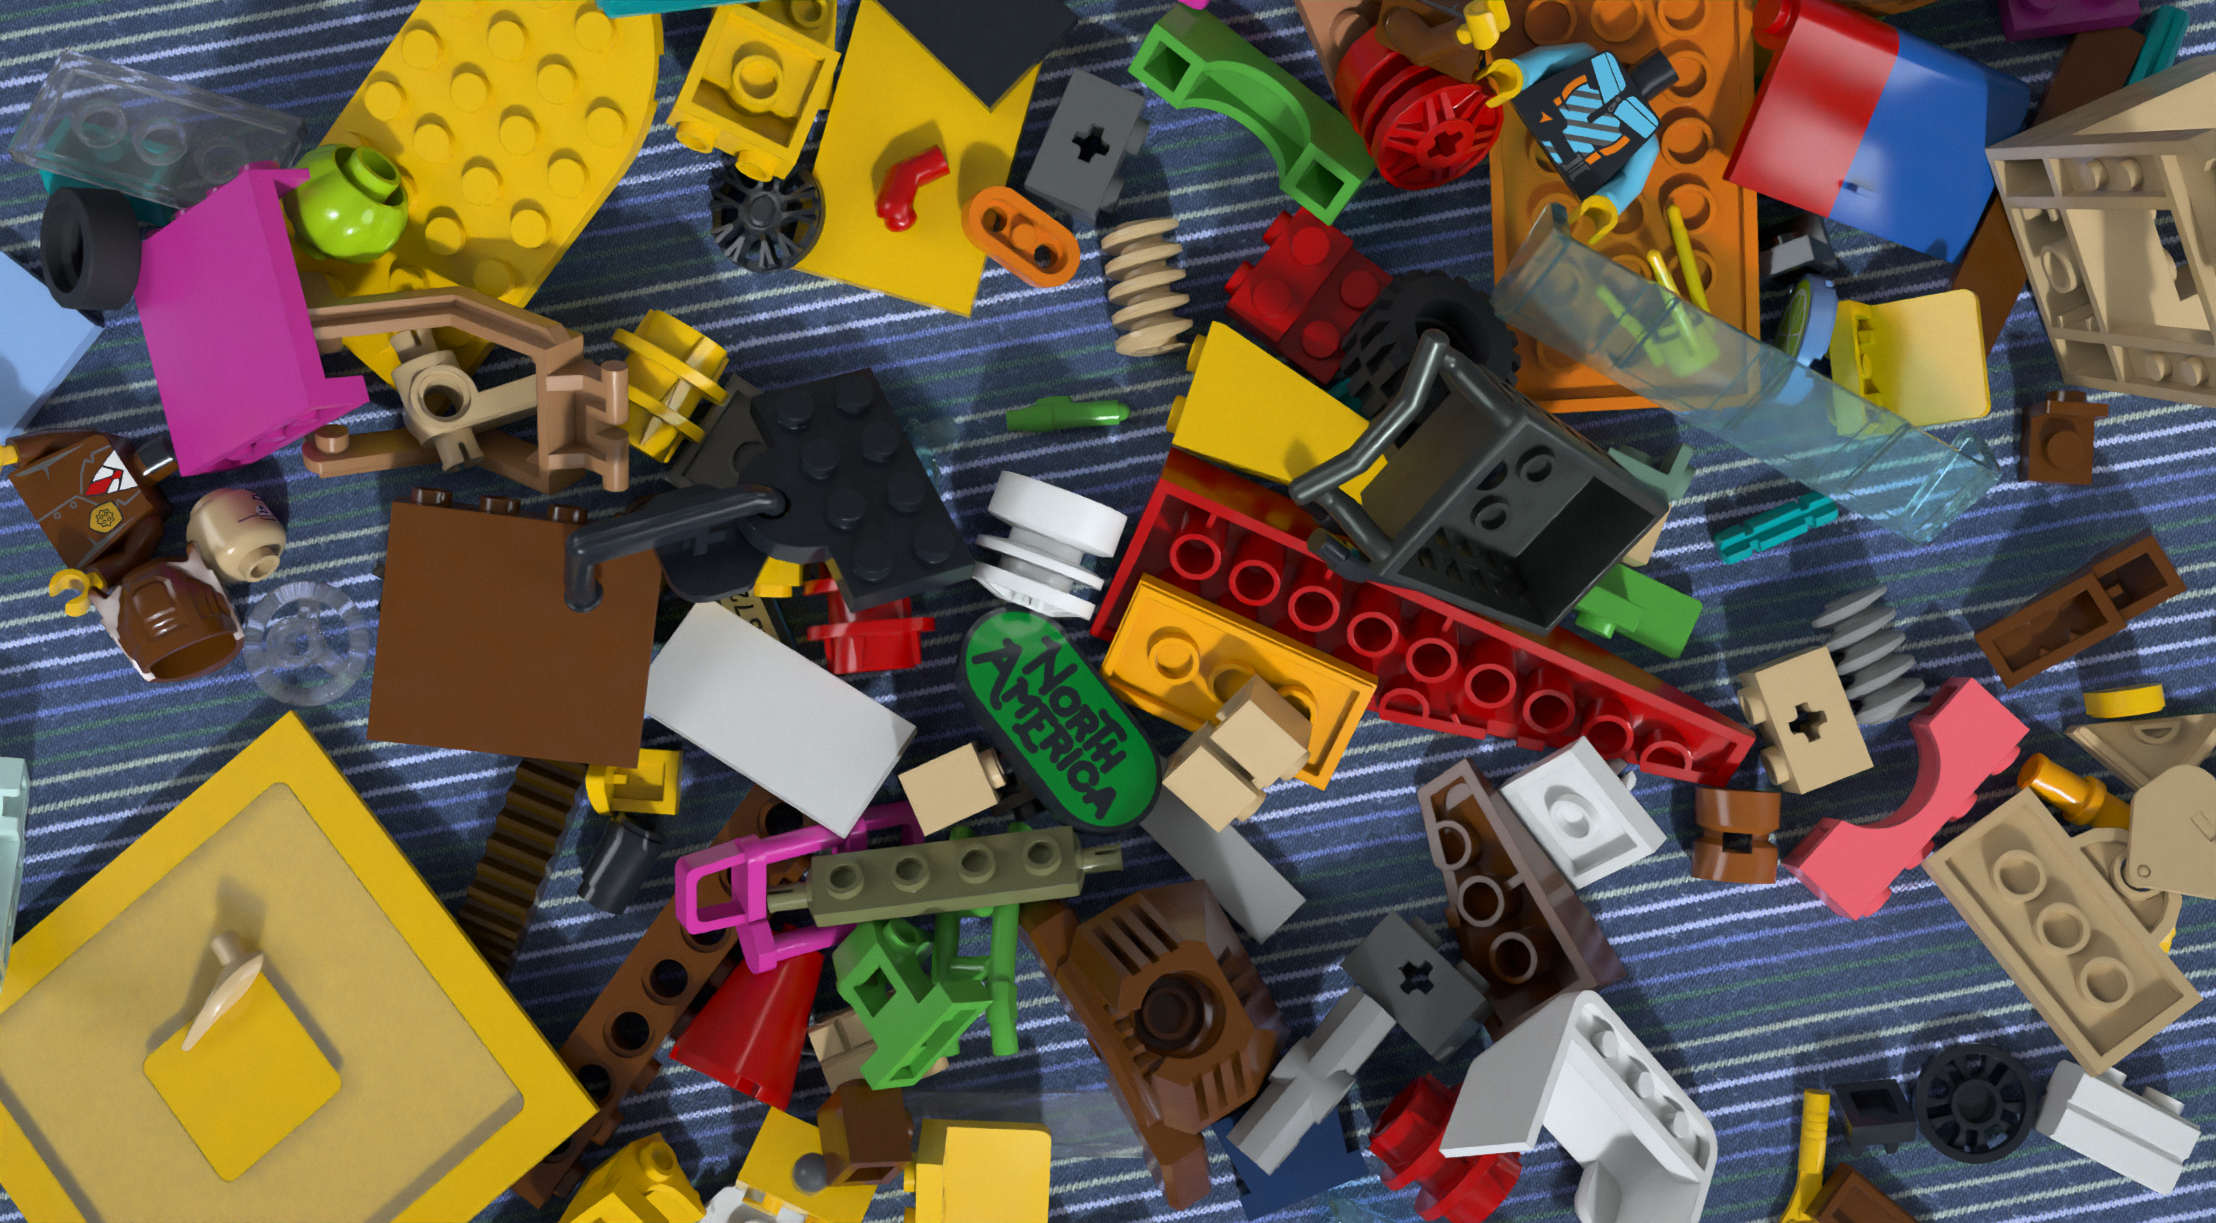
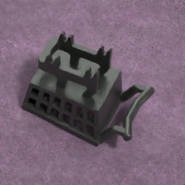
M1433 328L1423 332L1399 393L1381 413L1379 412L1369 422L1368 428L1352 446L1294 478L1289 484V493L1296 503L1304 505L1314 501L1326 509L1356 545L1372 560L1369 563V567L1374 575L1544 638L1669 511L1670 507L1662 495L1636 479L1610 454L1481 364H1474L1463 353L1449 346V338L1444 332ZM1439 371L1451 394L1409 438L1404 429L1423 409ZM1383 454L1388 463L1360 493L1363 504L1362 508L1354 498L1338 487L1366 472ZM1503 460V467L1500 473L1494 479L1485 482L1484 479ZM1418 555L1421 556L1424 567H1421ZM1444 566L1447 568L1450 577L1447 576Z

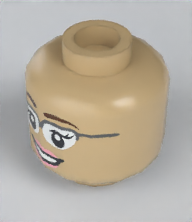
M229 488L210 492L194 505L190 512V521L187 525L186 533L188 542L190 540L197 541L210 568L216 572L219 580L229 583L257 582L271 575L280 563L279 557L285 549L287 533L283 526L256 493L244 489L233 490Z

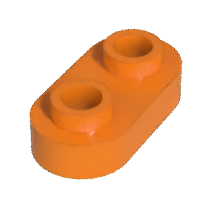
M991 186L975 192L964 204L961 214V225L969 242L1028 285L1036 288L1056 287L1065 284L1075 275L1080 263V248L1074 235L1013 189L1005 186ZM987 209L994 210L1000 218V225L996 232L988 230L984 225L983 216ZM1039 245L1044 246L1050 254V262L1046 268L1040 267L1034 258L1035 250Z

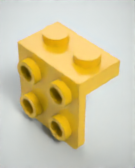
M1959 289L1877 305H1868L1853 300L1838 302L1827 353L1824 354L1826 359L1831 361L1833 384L1828 386L1826 392L1827 409L1832 421L1837 422L1838 432L1870 435L1977 419L1988 414L1991 408L1980 302L1976 293L1967 289Z
M922 1118L918 1152H912L913 1161L904 1169V1192H916V1207H905L903 1223H1048L1052 1136L1050 1128L1042 1123Z

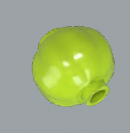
M328 144L307 152L293 169L309 168L311 178L282 197L286 216L296 231L294 233V240L298 247L310 257L322 261L331 258L351 264H363L378 260L397 243L405 230L408 220V199L405 191L398 186L402 178L396 166L382 153L368 146L351 148L345 144ZM397 188L389 204H383L385 200L391 195V193Z

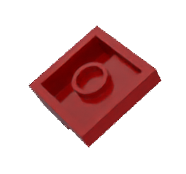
M1301 206L1294 216L1284 209L1271 224L1261 239L1270 248L1258 264L1254 266L1245 260L1229 279L1223 291L1232 298L1226 304L1224 313L1324 388L1340 368V361L1346 355L1341 350L1343 339L1350 332L1348 329L1394 278L1353 248V240L1332 224L1330 226L1326 225Z

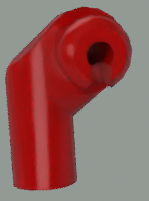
M937 144L893 164L886 171L874 205L876 216L883 218L884 225L890 232L900 233L906 231L916 223L917 214L912 204L918 188L951 173Z

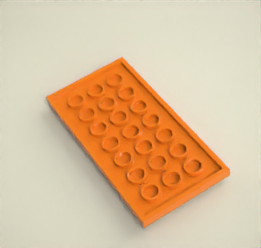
M1507 0L1505 5L1511 24L1505 31L1499 32L1498 41L1491 48L1485 50L1486 66L1498 59H1512L1541 45L1585 42L1593 46L1598 52L1610 48L1625 70L1657 47L1668 59L1679 77L1678 82L1648 102L1663 126L1655 133L1660 151L1642 192L1618 216V222L1614 229L1595 244L1587 242L1596 233L1594 221L1588 216L1581 215L1571 225L1568 223L1567 218L1569 214L1581 203L1577 201L1517 115L1509 100L1502 103L1505 119L1498 140L1489 150L1495 309H1502L1508 318L1505 325L1508 330L1515 332L1519 343L1513 349V351L1521 356V368L1515 373L1518 377L1515 389L1537 402L1550 413L1762 402L1757 192L1722 179L1755 100L1752 0ZM1486 76L1488 84L1499 95V86L1496 80ZM1670 204H1676L1680 208L1707 303L1719 326V329L1714 334L1723 349L1717 357L1708 363L1680 375H1676L1673 372L1668 360L1655 364L1641 340L1596 291V284L1598 282L1605 281L1656 336L1661 335L1656 325L1662 319L1672 314L1647 259V253L1652 249H1656L1660 252L1666 267L1669 269L1685 306H1692L1667 215V207Z

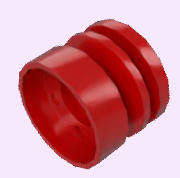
M1377 25L1373 26L1351 45L1338 65L1334 90L1339 106L1354 131L1362 137L1364 147L1368 154L1373 157L1375 166L1381 176L1394 187L1417 191L1439 187L1463 176L1486 156L1498 140L1505 119L1503 106L1501 104L1490 108L1485 103L1498 94L1488 84L1486 76L1475 81L1473 76L1469 84L1429 66L1419 67L1414 65L1404 55L1380 45L1375 38Z

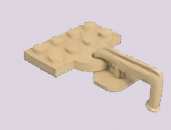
M2187 764L2171 767L2139 789L2131 799L2129 831L2123 828H2093L2073 838L2066 833L2034 792L2027 786L1920 863L2091 1078L2104 1073L2203 1000L2201 995L2159 946L2176 926L2182 905L2181 894L2216 900V779L2200 767ZM2142 888H2148L2146 892H2138Z

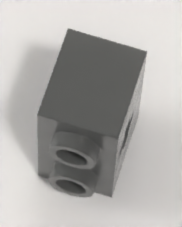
M1075 67L1025 181L1026 197L1095 227L1102 211L1113 214L1127 182V179L1118 176L1126 155L1129 153L1138 157L1151 128L1152 121L1143 118L1146 97ZM1093 138L1102 141L1103 155L1095 154L1091 158L1090 163L1081 160V148L1078 145L1088 147Z
M1392 910L1339 966L1441 1065H1444L1497 1010L1483 996L1491 985L1464 959L1455 967L1437 952L1438 948L1445 941L1418 915L1407 923ZM1418 971L1427 976L1430 982L1435 985L1427 995L1417 989L1411 981Z

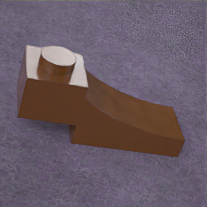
M2149 526L2090 558L2088 563L2056 584L1974 631L1973 636L2009 690L2126 628L2127 621L2186 591L2187 586L2182 575Z

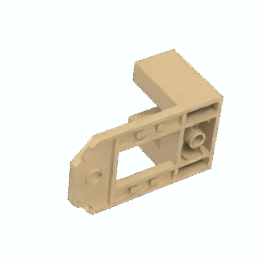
M2216 55L2190 58L1985 148L1988 162L2065 384L2216 408ZM2156 210H2171L2188 264L2176 268L2173 258L2162 247L2154 223Z

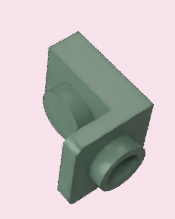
M1681 442L1668 450L1659 470L1652 468L1655 460L1651 456L1633 447L1619 445L1617 450L1611 447L1604 450L1636 479L1662 495L1667 503L1671 499L1679 501L1683 497L1695 473V467L1688 464L1695 447L1685 442Z

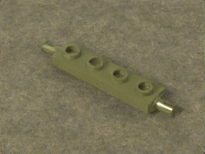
M1072 826L816 856L811 857V865L806 875V882L774 886L767 885V903L770 913L809 908L817 927L1074 897L1081 894L1085 882L1084 874L1116 870L1124 871L1121 845L1119 842L1112 845L1081 848V843Z

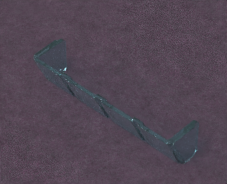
M1556 201L1547 204L1492 293V307H1494L1495 317L1917 546L1923 541L1926 543L1932 541L1996 485L2002 477L2003 471L1988 443L1981 439L1978 433L1965 428L1949 445L1911 424L1909 420L1891 410L1874 404L1803 365L1789 354L1768 343L1761 342L1681 298L1676 292L1654 280H1648L1586 246L1571 236L1567 220V208Z

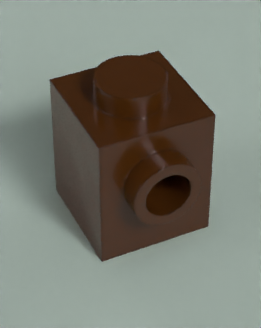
M865 1078L849 1080L840 1084L835 1092L816 1111L827 1187L889 1184L913 1161L910 1145L914 1132L913 1118L909 1109L904 1108L901 1087L872 1090Z

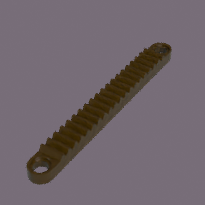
M650 494L637 498L628 505L625 512L633 513L644 510L648 502L657 495ZM663 571L661 574L657 614L669 586ZM524 757L516 768L515 781L505 795L506 803L504 808L496 817L495 830L486 842L487 850L485 855L477 864L476 877L468 886L466 891L467 899L457 913L458 924L506 986L585 794V778L590 764Z

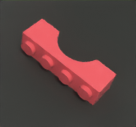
M1949 677L1929 699L1928 702L1932 705L1919 710L1909 721L1908 726L1918 750L1919 768L1913 790L1903 805L1886 818L1869 824L1854 825L1843 820L1822 817L1781 862L1789 872L1836 915L1857 921L1861 915L1868 917L1879 910L1891 895L1892 890L1888 887L1889 884L1904 868L1910 870L1919 865L1934 848L1935 843L1931 838L1947 821L1952 823L1963 817L1978 798L1977 794L1974 793L1978 786L1989 774L1997 775L2004 771L2019 755L2021 749L2017 744L2030 729L1973 677Z

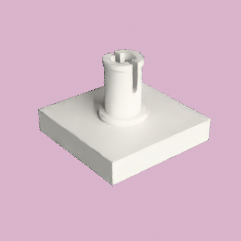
M1585 736L1578 738L1511 776L1496 790L1573 891L1653 854L1667 839L1661 829L1630 793L1637 780L1634 772L1630 770L1620 779L1617 777L1628 764L1621 758L1610 759L1606 763Z

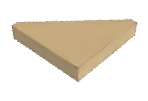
M2216 712L2070 725L2064 733L2133 791L2137 792L2171 767L2183 764L2199 767L2216 746Z

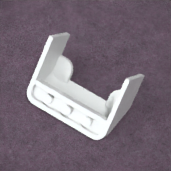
M1583 990L1559 995L1472 1061L1439 1147V1151L1446 1158L1533 1150L1543 1124L1584 1169L1574 1197L1575 1212L1582 1223H1699L1717 1161L1718 1147L1714 1129L1708 1118L1599 994L1592 990Z

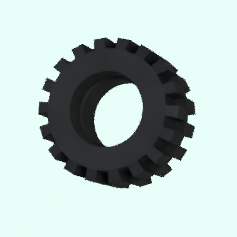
M1422 269L1409 271L1405 277L1399 275L1387 285L1348 329L1350 332L1343 339L1341 350L1346 355L1340 363L1342 373L1351 378L1346 385L1351 398H1359L1363 404L1359 410L1368 420L1372 416L1375 417L1379 412L1381 413L1399 393L1420 338L1425 330L1431 328L1444 332L1449 338V346L1463 353L1474 364H1481L1515 388L1518 381L1515 373L1521 368V356L1513 351V349L1519 343L1515 332L1507 329L1505 323L1508 321V318L1502 309L1496 310L1489 302L1491 297L1482 289L1478 292L1469 286V280L1458 275L1454 279H1450L1443 270L1432 269L1426 274ZM1439 371L1423 409L1404 429L1409 438L1451 394Z

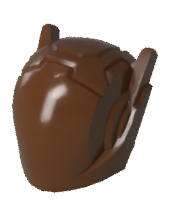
M190 540L187 543L186 552L188 557L169 555L151 560L134 568L124 575L123 579H120L110 595L102 592L97 586L88 588V598L103 617L100 622L147 682L169 683L203 677L229 664L244 646L245 635L233 600L225 585L220 582L216 572L210 568L197 541Z

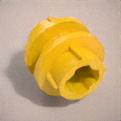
M649 309L634 333L617 328L611 337V340L617 346L628 353L624 362L628 364L629 420L624 424L614 426L629 433L630 447L659 463H663V461L668 463L684 438L700 445L706 436V433L701 428L688 420L701 398L718 406H724L730 396L723 388L717 385L729 359L726 358L728 353L725 349L702 333L665 312Z

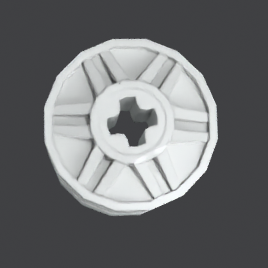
M1002 471L988 507V512L1010 525L1012 529L1008 538L978 534L975 544L1001 555L998 567L974 560L976 564L972 578L980 582L994 596L1016 605L1027 607L1053 618L1079 617L1090 621L1095 605L1070 595V590L1074 582L1101 591L1104 580L1097 574L1082 567L1080 563L1084 554L1113 558L1127 521V516L1101 503L1054 485L1013 472Z

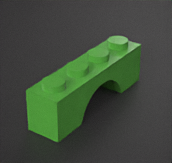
M1179 2L1154 24L1127 70L1177 110L1191 107L1214 110L1235 119L1251 130L1266 145L1276 161L1279 171V188L1328 226L1335 221L1356 197L1377 168L1373 157L1368 154L1364 147L1362 137L1354 131L1344 115L1205 8L1197 10Z

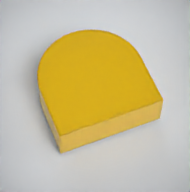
M2142 683L2083 693L2086 714L2091 715L2092 718H2114L2146 714L2163 710L2162 707L2166 706L2162 683Z

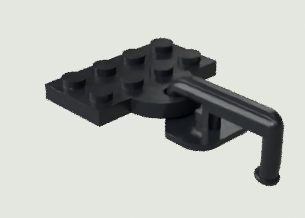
M870 367L752 396L750 415L768 449L754 455L743 467L736 486L719 489L708 484H696L659 494L648 502L644 510L578 528L569 534L564 545V601L567 607L576 613L591 612L603 600V586L595 579V564L649 549L653 550L670 588L681 598L695 603L713 602L751 590L755 586L769 557L795 564L825 562L851 614L971 579L976 564Z

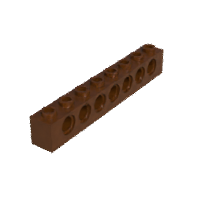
M755 783L708 848L751 834H756L760 839L778 835L779 833L775 830L772 823V815L774 809L781 802L785 801ZM802 813V828L820 824ZM808 853L766 864V919L769 922L776 912H769L767 885H782L784 882L787 884L798 883L809 869L811 857H815L813 854ZM731 867L705 875L699 879L696 887L697 909L731 902ZM674 893L557 1052L601 1110L572 1134L570 1145H559L510 1186V1189L538 1210L555 1194L562 1200L570 1194L588 1169L579 1162L593 1142L603 1148L622 1124L626 1116L617 1109L630 1091L633 1090L641 1096L658 1075L664 1064L655 1057L669 1038L676 1042L698 1015L700 1010L693 1005L707 986L717 991L739 964L740 960L732 955V952L740 943L736 926L727 927L725 935L721 940L708 939L701 933L690 934L676 918ZM663 960H676L685 967L688 974V983L684 991H672L663 985L659 977V968ZM625 1012H636L646 1019L649 1025V1037L646 1042H633L625 1036L621 1027L622 1017ZM596 1064L607 1071L611 1080L608 1094L594 1093L586 1086L583 1076L586 1065Z

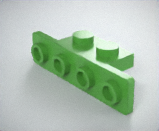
M1617 563L1570 612L1578 615L1575 621L1577 626L1593 634L1611 639L1614 632L1669 659H1677L1687 643L1703 605L1700 601Z

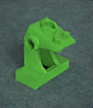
M902 918L860 922L832 953L837 977V990L843 999L851 1004L879 1047L859 1069L872 1090L915 1085L993 1001L980 980L938 982L936 986L933 985L922 971L920 965L933 951L934 933L925 931L920 927H914ZM892 984L896 990V993L890 1000H888L885 985Z

